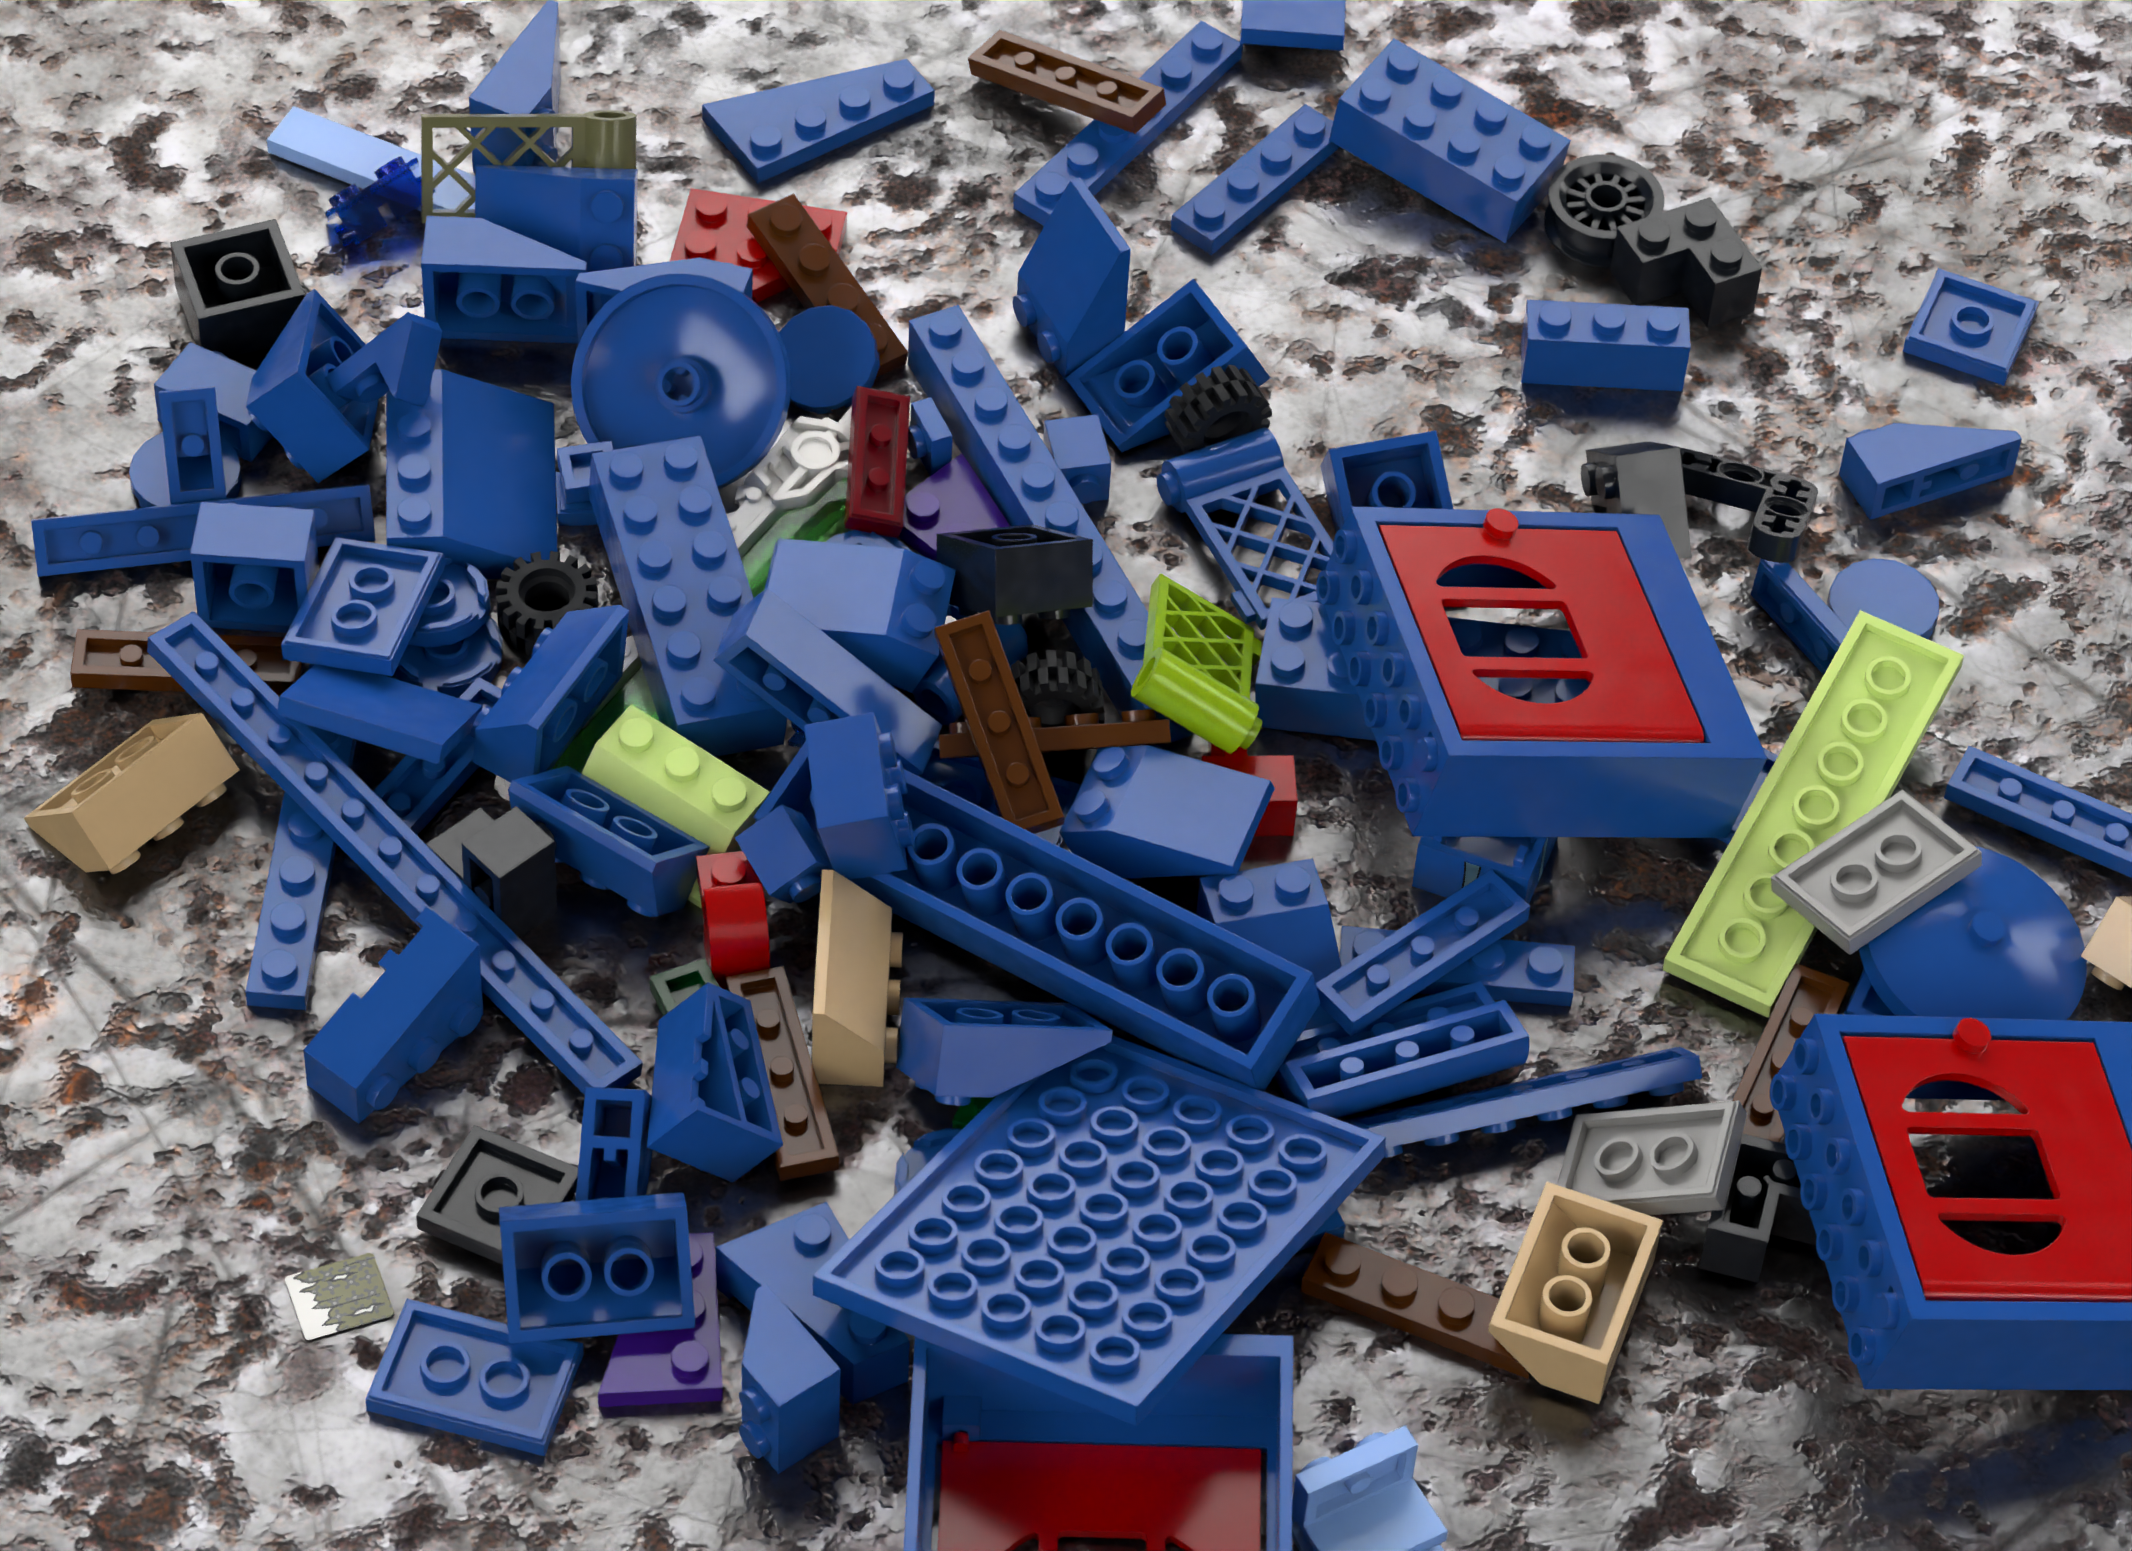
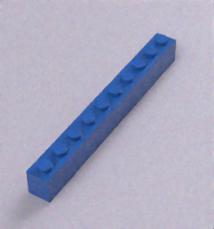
M959 305L909 320L908 366L928 398L932 397L960 452L963 453L1009 525L1034 524L1093 539V607L1071 609V617L1062 620L1084 657L1091 662V668H1097L1099 671L1102 686L1121 718L1122 711L1151 709L1131 697L1132 686L1143 666L1148 611ZM1156 711V720L1169 719ZM1169 719L1171 742L1194 735L1191 731ZM1166 744L1149 745V746H1152V747H1156V748H1157V747H1160V746H1163V745H1166Z

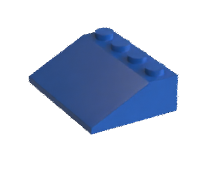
M434 369L428 398L423 407L396 399L389 389L386 393L387 545L443 553V557L452 558V564L465 567V562L475 566L486 579H501V573L506 567L514 571L513 561L520 557L527 564L531 563L530 553L540 552L542 560H549L550 551L558 552L554 403L443 369Z

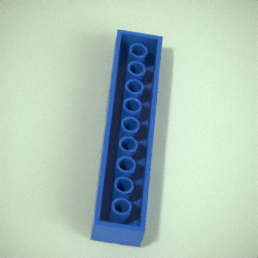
M805 741L753 818L756 823L783 804L803 813L825 849L817 829ZM904 769L907 794L901 796L904 811H908L914 836V846L904 847L907 870L850 880L851 882L890 906L892 913L1182 1061L1263 1092L1266 1090L1320 1005L1312 972Z

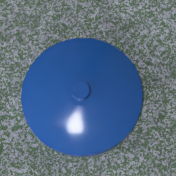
M686 273L665 274L641 280L625 288L611 298L596 313L582 335L575 353L571 375V396L576 420L587 444L612 440L613 449L616 450L701 436L717 487L721 489L750 472L775 444L783 428L790 404L791 371L787 352L778 330L764 310L740 290L710 277Z
M1977 846L1975 847L1982 852L1981 867L1859 949L1864 970L1873 988L1895 1016L2068 1020L2081 999L2086 983L2087 960L2081 957L2085 949L2079 928L2065 903L2044 880L2022 864L2005 855Z

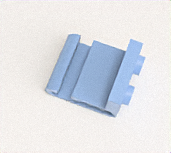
M1406 1425L1387 1434L1383 1432L1373 1433L1362 1439L1354 1449L1331 1459L1329 1457L1317 1458L1308 1463L1300 1473L1296 1474L1292 1498V1538L1300 1551H1444L1440 1544L1446 1541L1448 1531L1413 1479L1418 1443Z

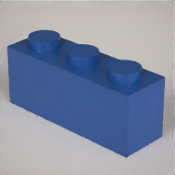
M1527 300L1520 343L1521 383L1683 391L1690 353L1689 308Z

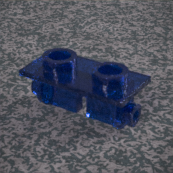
M399 156L374 172L378 178L376 182L361 191L356 184H353L328 200L333 208L324 212L325 218L328 222L335 217H338L342 224L335 227L334 231L344 247L352 242L358 246L362 241L388 226L378 210L384 204L388 205L396 220L421 206V176L416 178L412 172L419 167L417 157L405 163L402 156Z

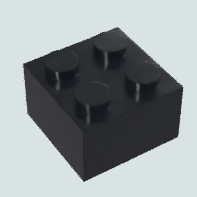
M272 219L170 242L175 288L196 345L210 351L221 352L228 358L272 348L305 297L277 220Z
M1034 524L936 534L937 562L956 569L949 604L959 607L960 615L972 616L989 610L994 624L1012 625L1022 623V614L1037 613V617L1041 619H1066L1071 617V609L1093 607V539Z

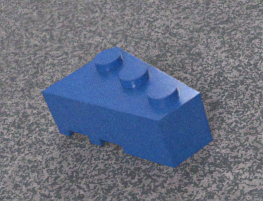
M428 906L415 919V922L422 927L421 930L398 955L389 949L378 962L385 972L362 998L353 992L303 1050L307 1085L358 1124L375 1109L381 1110L388 1106L397 1095L399 1088L415 1074L424 1073L429 1070L439 1058L440 1053L459 1036L464 1037L470 1034L484 1015L479 944Z
M708 982L659 1019L647 1148L730 1182H735L782 1147L783 1142L751 1002L746 998Z
M827 1202L716 1246L717 1289L729 1299L734 1296L752 1311L756 1289L767 1283L840 1368V1394L851 1404H856L908 1382L910 1341L905 1332L813 1295V1275L849 1240Z

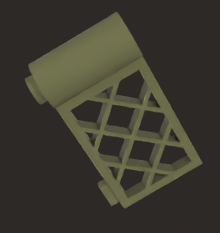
M597 110L584 114H421V221L426 223V216L475 218V209H468L475 202V189L455 170L475 148L493 165L512 166L531 148L549 167H564L571 160V167L636 169L637 115L619 110ZM520 127L538 128L528 136ZM550 127H572V147L556 163L535 143ZM433 128H456L470 142L447 163L433 149ZM467 128L483 129L474 136ZM495 128H511L523 142L501 163L481 142ZM433 159L443 168L434 177ZM448 175L470 194L456 209H433V190Z

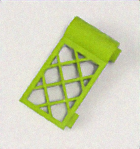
M1160 573L1151 585L1143 666L1132 686L1131 697L1228 754H1232L1238 747L1245 750L1253 743L1262 726V720L1257 717L1259 705L1250 700L1252 664L1256 665L1261 657L1262 641L1254 637L1253 627Z

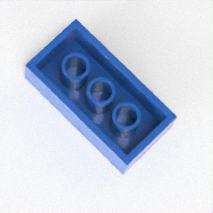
M1395 38L1339 98L1329 141L1504 243L1509 240L1548 194L1551 179L1564 165L1571 141Z

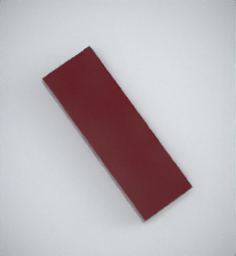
M861 386L856 387L852 397L844 528L868 533L873 531L878 535L893 538L899 537L903 528L910 396Z

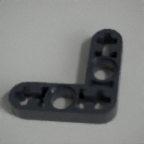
M1680 448L1685 494L1756 512L1747 545L1748 550L1758 558L1771 562L1787 563L1796 559L1810 524L1818 495V488L1814 484L1795 476L1691 449Z

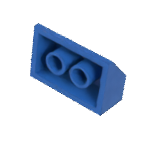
M621 605L568 611L554 629L550 627L545 628L533 647L532 658L524 668L517 666L511 671L503 685L501 697L493 708L485 706L477 715L470 735L475 738L473 763L510 783L514 779L551 770L623 676L629 610Z
M569 766L512 780L508 789L511 809L517 806L533 822L538 820L547 826L554 836L557 845L555 862H564L580 871L579 877L585 883L603 890L611 889L627 898V905L639 914L648 917H658L685 907L697 879L696 856L707 855L710 846Z
M684 1192L499 1207L509 1344L696 1328L688 1215Z

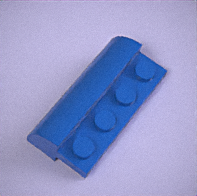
M1478 981L1401 1003L1353 1036H1350L1337 1022L1303 1031L1273 1078L1287 1101L1338 1119L1521 1066L1528 1058L1529 1035L1507 1001L1504 999L1495 1002L1483 983Z

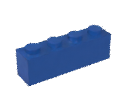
M768 588L734 613L713 658L714 662L803 731H805L804 725L874 712L881 734L892 733L897 760L901 759L903 769L917 776L923 773L942 728L938 721Z

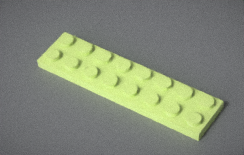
M1859 611L1664 958L1663 971L1762 1016L1770 1017L1789 974L1795 964L1800 963L1818 930L1772 892L1771 877L1891 797L1959 673L1964 658L1963 654L1866 612Z

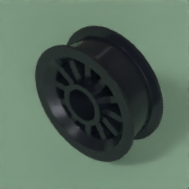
M1605 154L1579 157L1563 165L1552 177L1548 190L1549 205L1545 212L1544 227L1554 247L1568 258L1588 266L1610 268L1617 227L1662 213L1664 209V193L1655 176L1645 167L1632 160Z

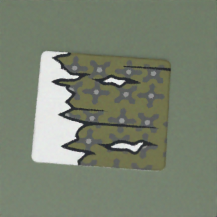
M372 1253L289 1275L285 1278L306 1340H312L394 1315L393 1307Z

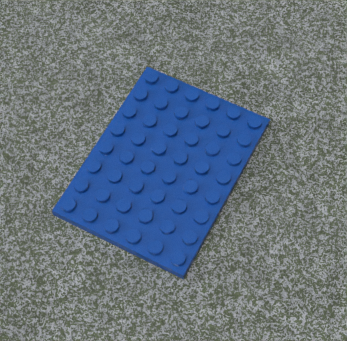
M1112 1035L1110 1043L997 1095L813 1275V1295L1137 1426L1385 1157L1386 1137Z

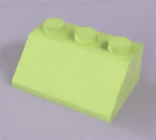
M633 704L622 713L596 742L581 773L710 846L707 855L742 851L735 837L755 823L753 817L770 793V791ZM696 879L688 900L702 908L698 880Z

